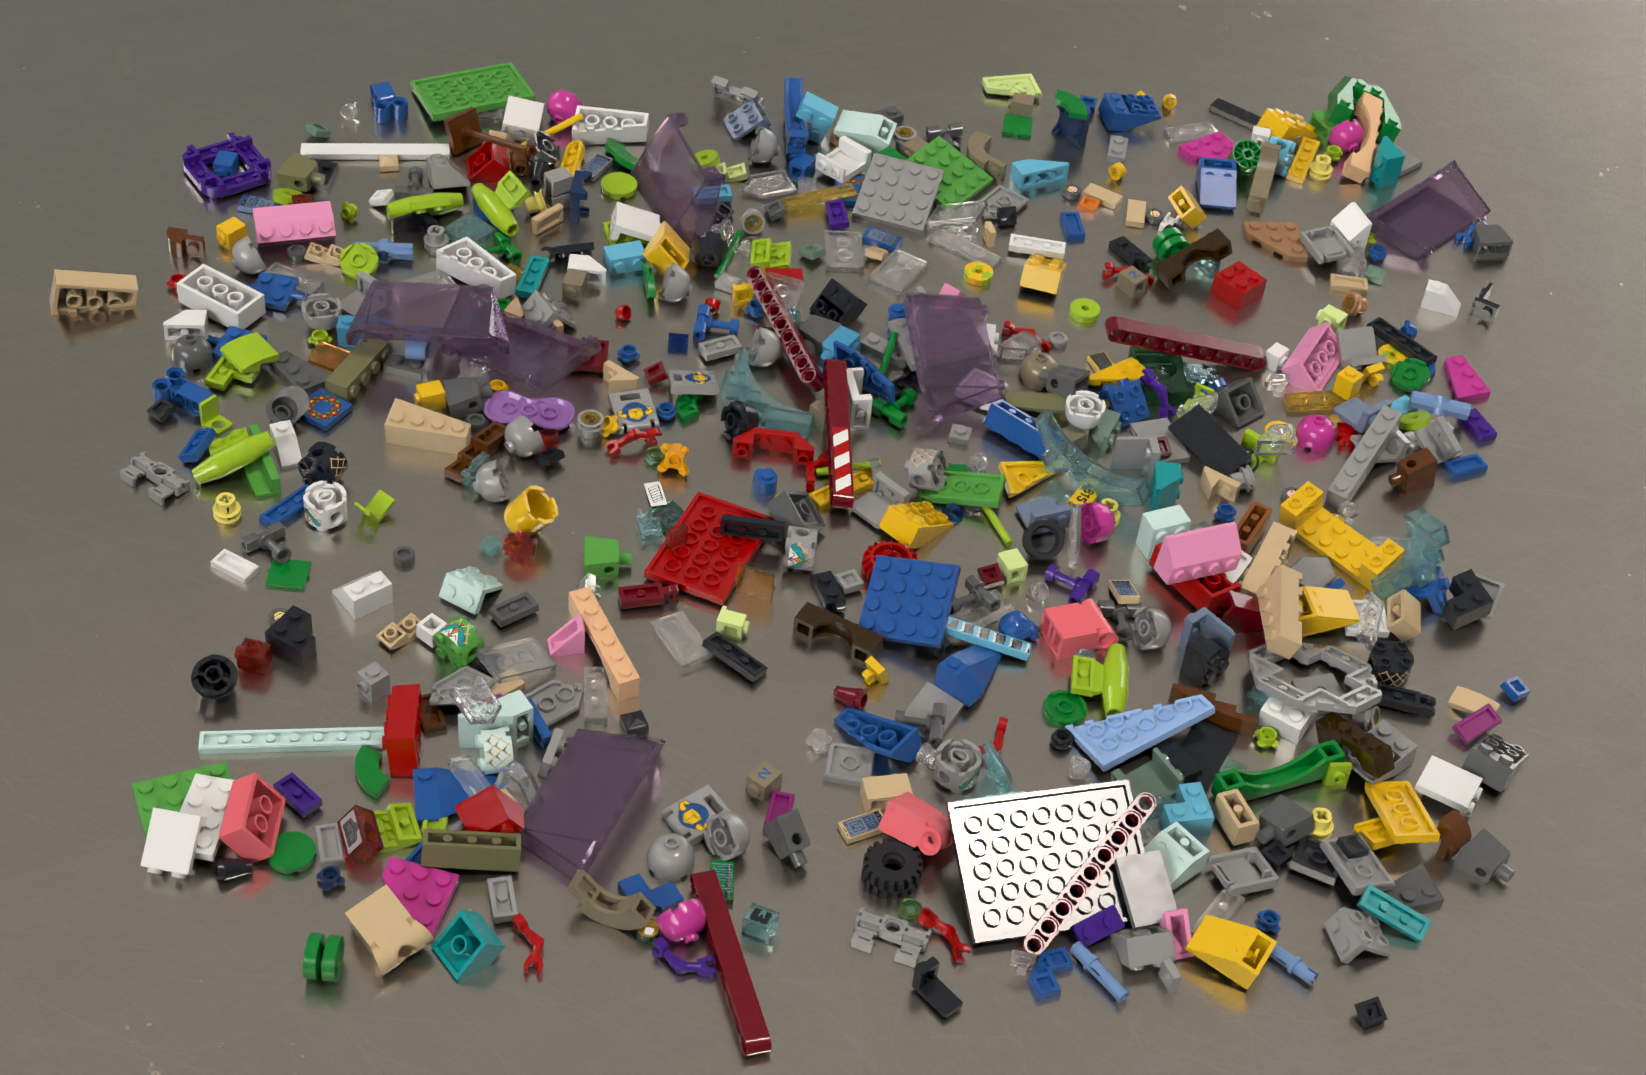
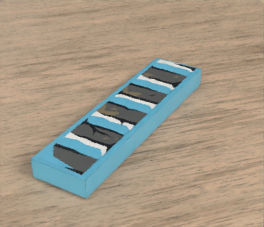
M949 616L945 635L1018 659L1028 660L1031 643Z

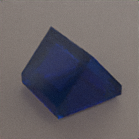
M669 333L668 350L687 352L689 334Z

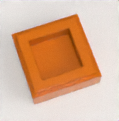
M1084 195L1078 204L1077 210L1094 216L1100 207L1101 201Z

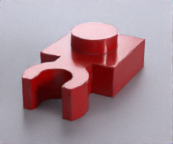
M1337 423L1336 441L1339 442V451L1342 450V447H1348L1349 453H1352L1355 444L1350 440L1351 435H1357V431L1348 423Z

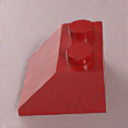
M485 142L465 159L470 183L498 182L510 170L507 149L489 142Z
M494 785L455 805V810L467 831L517 834L525 829L523 807Z

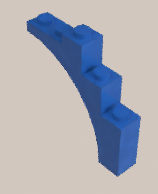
M785 78L783 124H785L786 157H790L791 160L800 152L805 153V146L809 138V130L805 129L804 120L795 116L803 99V78Z

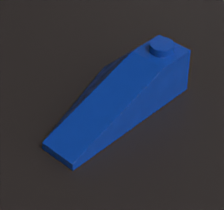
M839 341L833 342L835 360H845L847 368L862 367L864 369L862 389L891 403L895 402L894 384L865 355Z
M974 645L951 654L938 664L933 685L970 707L982 697L1003 653Z
M846 707L834 719L835 724L875 753L911 763L923 751L919 728L850 707Z
M437 767L413 769L417 823H423L424 820L439 822V819L457 813L455 805L491 785H494L499 790L506 788L510 793L508 778Z

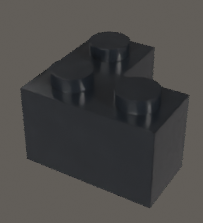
M1472 569L1453 576L1449 591L1454 598L1445 602L1442 615L1450 627L1455 630L1489 615L1494 601Z
M293 605L265 631L266 650L304 669L317 656L316 640L311 635L313 633L311 614Z
M1199 634L1187 644L1180 675L1198 688H1201L1206 683H1211L1218 673H1223L1228 668L1230 651L1211 638L1208 639L1204 635Z

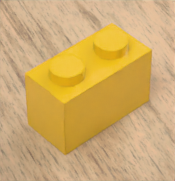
M1182 185L1168 196L1180 218L1192 229L1207 218L1194 196Z

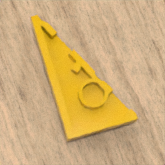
M1130 357L1090 375L1089 385H1101V382H1111L1113 385H1117L1118 380L1127 377L1129 380H1140V377L1145 375L1142 372L1145 367L1138 360Z
M1066 461L1000 462L998 468L1000 474L1006 477L1004 486L1008 498H1012L1064 470Z

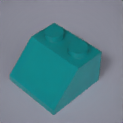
M1383 136L1370 174V179L1378 188L1397 185L1405 155L1387 136Z
M1156 461L1149 489V512L1174 506L1175 500H1179V484L1183 485L1184 472H1181V464Z
M461 909L431 947L455 979L461 981L491 965L505 948V945L480 913Z

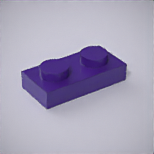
M843 199L825 201V209L831 230L849 228V219Z
M1476 408L1470 410L1467 421L1460 420L1479 443L1493 440L1497 437L1498 433Z
M293 772L273 784V788L303 818L322 806V799Z
M1115 904L1071 926L1077 940L1081 941L1085 947L1125 927Z

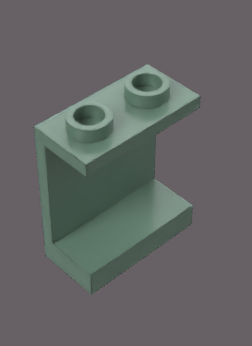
M1157 747L1153 749L1151 761L1124 775L1119 768L1111 772V782L1129 779L1133 800L1140 793L1147 792L1155 797L1156 806L1176 796L1178 785L1183 784L1184 781L1181 771L1175 769L1171 765L1168 756L1164 753L1162 754ZM1139 802V806L1147 810V806L1143 802Z

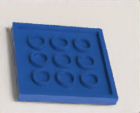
M877 555L858 625L884 636V641L941 648L961 572L960 566Z

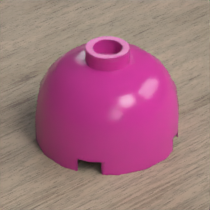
M558 90L557 93L551 92L546 106L548 115L555 123L559 124L575 116L577 105L583 106L582 101L579 103L576 100L577 96L565 90Z
M1353 119L1354 122L1346 120L1339 123L1331 130L1332 135H1328L1330 144L1339 146L1343 153L1355 152L1364 139L1363 128L1356 119Z
M1311 414L1299 422L1295 440L1303 449L1306 446L1311 448V452L1322 453L1331 449V446L1334 444L1336 430L1333 422L1327 417Z
M1088 502L1080 505L1077 510V514L1080 513L1079 520H1076V527L1081 539L1088 541V544H1096L1107 540L1112 535L1115 527V517L1110 508L1099 502Z
M698 898L678 904L679 908L673 911L670 908L656 919L660 931L667 939L674 942L685 941L686 944L699 939L698 933L704 929L706 924V913Z

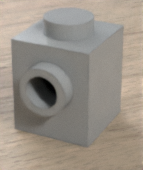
M376 661L357 672L358 691L371 703L390 693V675Z

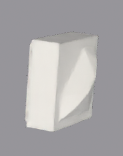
M392 189L377 190L368 202L371 207L386 205L395 194Z

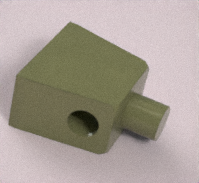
M292 151L276 173L279 188H289L303 192L309 191L313 184L322 186L326 178L324 174L319 173L318 163L315 160Z

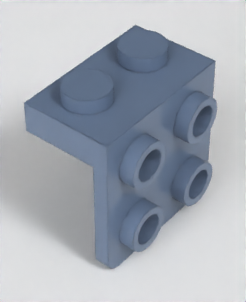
M752 99L723 119L734 140L740 139L758 126L771 130L770 126L772 125L768 117L765 116L766 113L761 106L757 107Z
M1354 397L1334 407L1333 413L1351 425L1356 431L1363 433L1368 430L1382 407L1386 405L1391 408L1392 402L1386 398L1370 407L1359 398Z
M1052 497L1016 505V511L1026 528L1039 520L1055 522L1061 529L1069 527L1073 510L1070 504L1058 506ZM1039 528L1032 535L1049 532L1050 530Z
M1203 607L1195 613H1190L1185 618V625L1180 634L1181 639L1178 646L1183 652L1186 651L1187 644L1199 634L1204 635L1208 639L1211 638L1228 651H1231L1235 632L1207 608Z

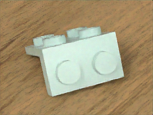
M468 566L464 569H456L446 573L439 597L475 615L480 612L485 594L501 590L503 584L497 582V578L490 575L485 576L479 573V569Z

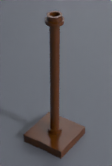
M475 107L465 109L443 120L450 151L453 155H457L484 141L522 152L527 158L534 157L537 153V149L533 144L522 145L482 133Z

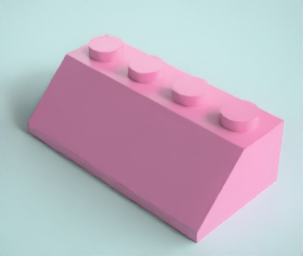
M330 201L253 208L257 247L332 240L336 237Z
M1328 322L1309 328L1281 369L1290 385L1314 395L1320 394L1341 362L1338 338Z
M1230 522L1165 536L1154 565V570L1167 585L1236 570L1242 556L1237 524Z

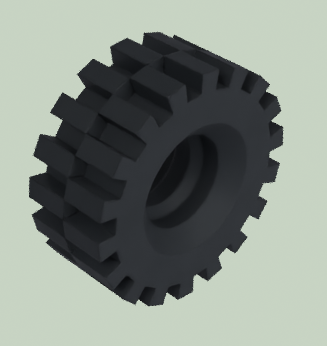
M888 838L882 839L881 844L879 841H876L873 847L869 846L867 853L865 852L862 866L863 883H866L868 890L873 888L874 895L877 896L881 893L883 899H887V896H892V900H897L899 895L904 899L907 897V893L912 895L915 892V888L918 889L921 881L923 858L920 859V852H915L914 847H908L904 842H897L898 839L892 838V842H888ZM895 864L901 869L891 871L886 869L884 865Z

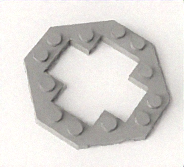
M1266 643L1250 650L1247 659L1256 688L1264 692L1265 695L1283 702L1288 707L1357 714L1381 701L1382 692L1377 689L1378 682L1375 675L1371 674V665L1335 646L1325 645L1324 648L1320 649L1313 648V644L1302 643V646L1292 657L1305 665L1321 659L1328 663L1329 666L1346 672L1344 684L1350 686L1353 690L1340 697L1322 688L1307 694L1280 680L1279 678L1283 677L1284 669L1274 663L1285 659V657L1268 651Z

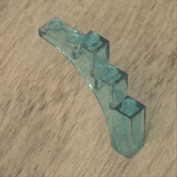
M741 347L740 354L735 356V367L732 366L731 371L726 370L724 378L720 377L719 389L721 390V398L739 400L754 406L758 412L761 428L794 431L808 441L813 413L788 406L763 390L754 379L749 368L750 348Z
M1051 409L1044 410L1034 420L1045 447V452L1041 457L1047 473L1068 472L1074 490L1095 489L1100 503L1103 499L1110 498L1118 503V507L1143 506L1152 496L1146 478L1132 477L1114 472L1099 465L1082 453L1062 431Z
M1423 508L1404 515L1407 531L1413 537L1412 545L1406 555L1392 568L1370 580L1374 596L1378 601L1414 584L1421 587L1439 578L1436 564L1445 560L1442 546L1450 543L1447 526Z

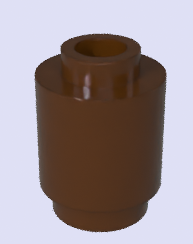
M516 150L511 152L510 164L512 172L517 176L527 174L529 170L528 158L522 152Z

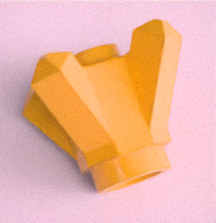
M664 443L659 447L661 452L665 454V458L657 466V470L660 473L665 472L668 468L677 469L683 477L690 473L685 460L690 450L680 443Z

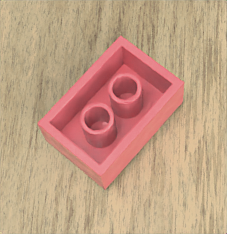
M255 772L233 781L219 839L243 859H251L252 864L273 856L286 799Z

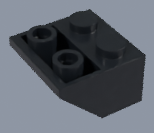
M831 278L809 309L817 316L846 326L857 320L868 304L843 284Z

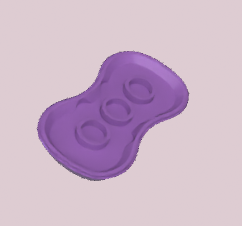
M512 391L495 392L493 396L487 398L484 405V413L491 422L497 421L503 425H508L514 418L523 415L534 424L532 426L549 432L564 430L572 422L575 414L573 404L563 398H529Z

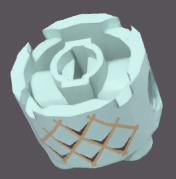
M508 726L494 730L480 729L479 734L474 735L475 749L479 748L480 758H476L477 771L483 772V775L513 773V767H509V764L513 763V748L511 735L506 736V733L510 731Z

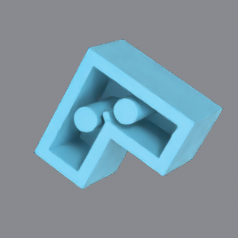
M807 91L795 116L809 123L807 128L809 130L808 139L821 144L836 117L839 107Z
M1201 782L1178 785L1174 803L1163 805L1159 820L1162 830L1177 821L1194 837L1210 835L1215 817Z

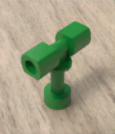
M502 231L494 234L493 242L496 246L484 248L482 245H479L491 255L498 254L500 257L505 255L512 264L521 262L522 252L517 246L510 245L511 239Z
M906 388L900 393V399L894 403H885L878 398H873L871 413L878 417L885 415L889 418V423L903 428L907 424L908 415L902 412L900 408L905 404H913L918 398L917 393L912 388Z

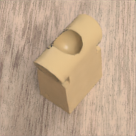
M384 885L345 912L351 929L375 958L382 976L401 964L406 957L418 952L434 940L433 935L418 921L413 920L387 885Z

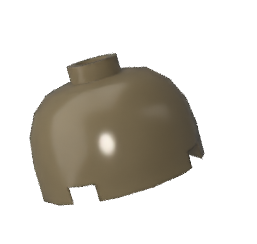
M1043 352L1031 353L1021 363L1019 378L1021 377L1022 383L1029 388L1042 390L1043 387H1046L1047 382L1040 380V373L1042 369L1052 370L1057 367L1056 360Z

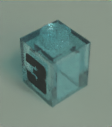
M752 902L743 919L741 935L769 945L772 937H777L781 928V923H778L779 912Z

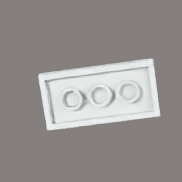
M195 774L180 812L207 817L206 826H201L195 853L196 859L214 861L222 841L219 839V834L232 782L235 780Z

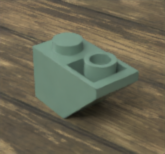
M1109 409L1105 410L1102 421L1096 427L1089 430L1090 435L1103 452L1106 451L1109 445H1113L1116 437L1115 433L1119 434L1122 422H1119L1121 414Z

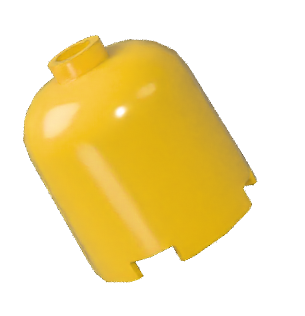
M537 485L530 486L506 506L504 521L508 529L516 536L523 538L531 537L550 525L555 517L558 516L556 501L553 497L549 498L544 493V488Z

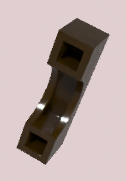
M1217 228L1157 264L1158 278L1169 290L1174 289L1186 281L1185 272L1194 262L1200 260L1219 262L1231 255V241Z
M806 602L794 617L793 633L810 641L821 637L840 639L848 645L851 652L850 659L866 666L865 661L869 657L873 656L877 659L882 652L884 636L809 602Z
M1330 712L1315 721L1319 744L1335 739L1340 748L1345 746L1355 755L1362 770L1378 779L1395 769L1392 747L1334 712Z

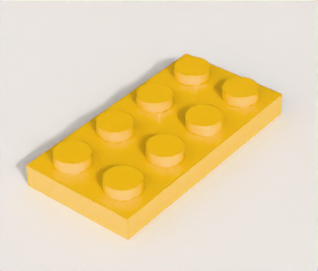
M1386 781L1371 785L1369 782L1365 783L1364 790L1394 844L1439 842L1440 833L1409 781Z

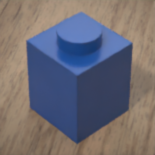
M219 151L213 162L214 175L217 174L222 179L237 174L239 170L238 153Z
M800 152L790 161L788 177L805 183L815 173L816 158Z

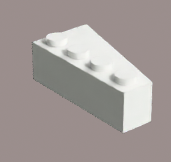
M577 105L575 115L581 113L584 119L573 124L572 141L581 140L584 145L605 144L607 138L619 143L646 142L649 130V113Z
M467 236L436 250V269L496 298L503 299L515 293L516 274Z

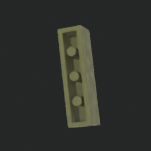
M367 334L325 380L326 391L349 403L390 356L388 342Z
M1005 390L1004 401L1033 418H1043V424L1071 425L1065 415L1066 397L1057 394Z
M423 829L421 847L422 867L515 872L519 870L521 834Z

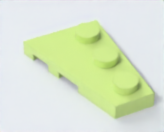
M1032 73L982 78V85L986 93L1013 96L1014 92L1034 95V98L1041 99L1042 92Z

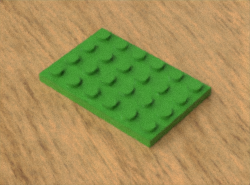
M512 62L410 81L411 89L433 121H442L470 107H475L477 113L506 108L509 96L536 101L534 92Z

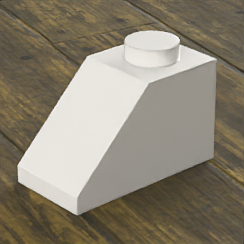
M570 254L567 270L587 272V285L606 286V268L589 255Z
M1429 279L1421 308L1457 317L1461 303L1450 287L1440 281Z
M185 310L163 323L165 340H177L186 334H197L207 338V310Z
M287 420L269 424L270 434L276 443L273 449L282 470L297 467L302 457L291 421Z

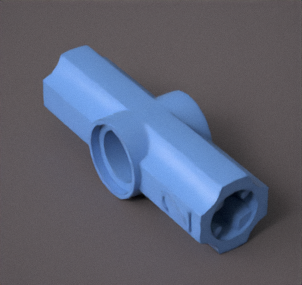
M386 238L379 239L377 242L354 243V245L359 243L371 245L376 250L379 263L387 264L391 260H413L414 257L413 243H392L391 240Z
M1414 390L1409 400V407L1429 411V413L1434 415L1450 416L1466 421L1471 410V404L1451 400V398L1442 395H1431Z

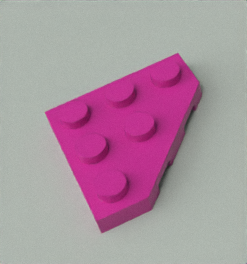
M1217 131L1179 145L1178 151L1188 160L1196 162L1200 157L1226 159L1235 143L1222 132Z
M390 857L382 874L383 884L390 888L413 920L421 923L435 937L460 881L459 875L432 867H422L421 864Z

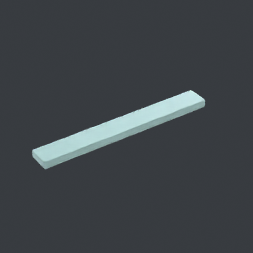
M384 726L200 731L198 750L199 754L359 750L362 745L376 750L383 749L382 736L385 735Z

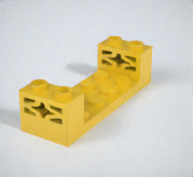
M1307 481L1280 505L1279 523L1297 530L1296 537L1323 557H1328L1331 563L1375 594L1402 570L1405 549L1389 538L1379 547L1323 508L1324 492Z

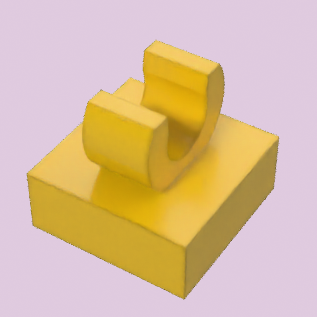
M742 282L741 285H732V302L734 305L746 304L753 299V289L750 283Z
M1382 362L1368 366L1361 372L1364 374L1362 383L1369 381L1372 388L1379 386L1378 382L1384 380L1381 375L1385 369Z
M873 656L869 657L865 661L868 669L864 670L861 674L865 678L864 682L871 686L877 680L883 686L889 681L886 669Z

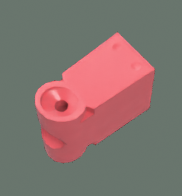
M1092 598L1083 601L1081 604L1073 603L1044 609L1039 627L1040 633L1057 660L1091 652L1095 648L1098 650H1108L1110 645L1119 642V637Z
M908 791L889 801L877 828L914 848L918 847L928 856L934 855L953 844L948 817L943 816L941 811Z

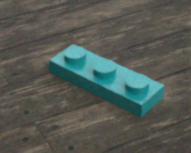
M530 256L516 287L515 296L529 298L535 290H539L549 267L550 258Z
M1371 884L1365 887L1356 905L1418 943L1423 940L1431 923V920Z

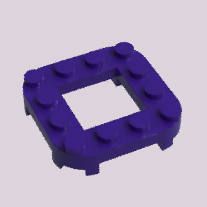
M228 133V140L199 149H196L193 144L187 146V151L182 155L183 170L204 195L208 196L210 200H217L219 197L233 195L271 182V161L269 158L265 159L253 145L252 137L249 135L245 138L235 136L234 133ZM219 151L238 153V158L248 171L221 179L217 174L213 175L206 165L214 162Z

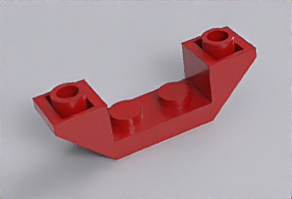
M755 427L733 438V457L752 459L753 448L794 452L793 463L806 465L808 461L814 460L815 448L794 431Z

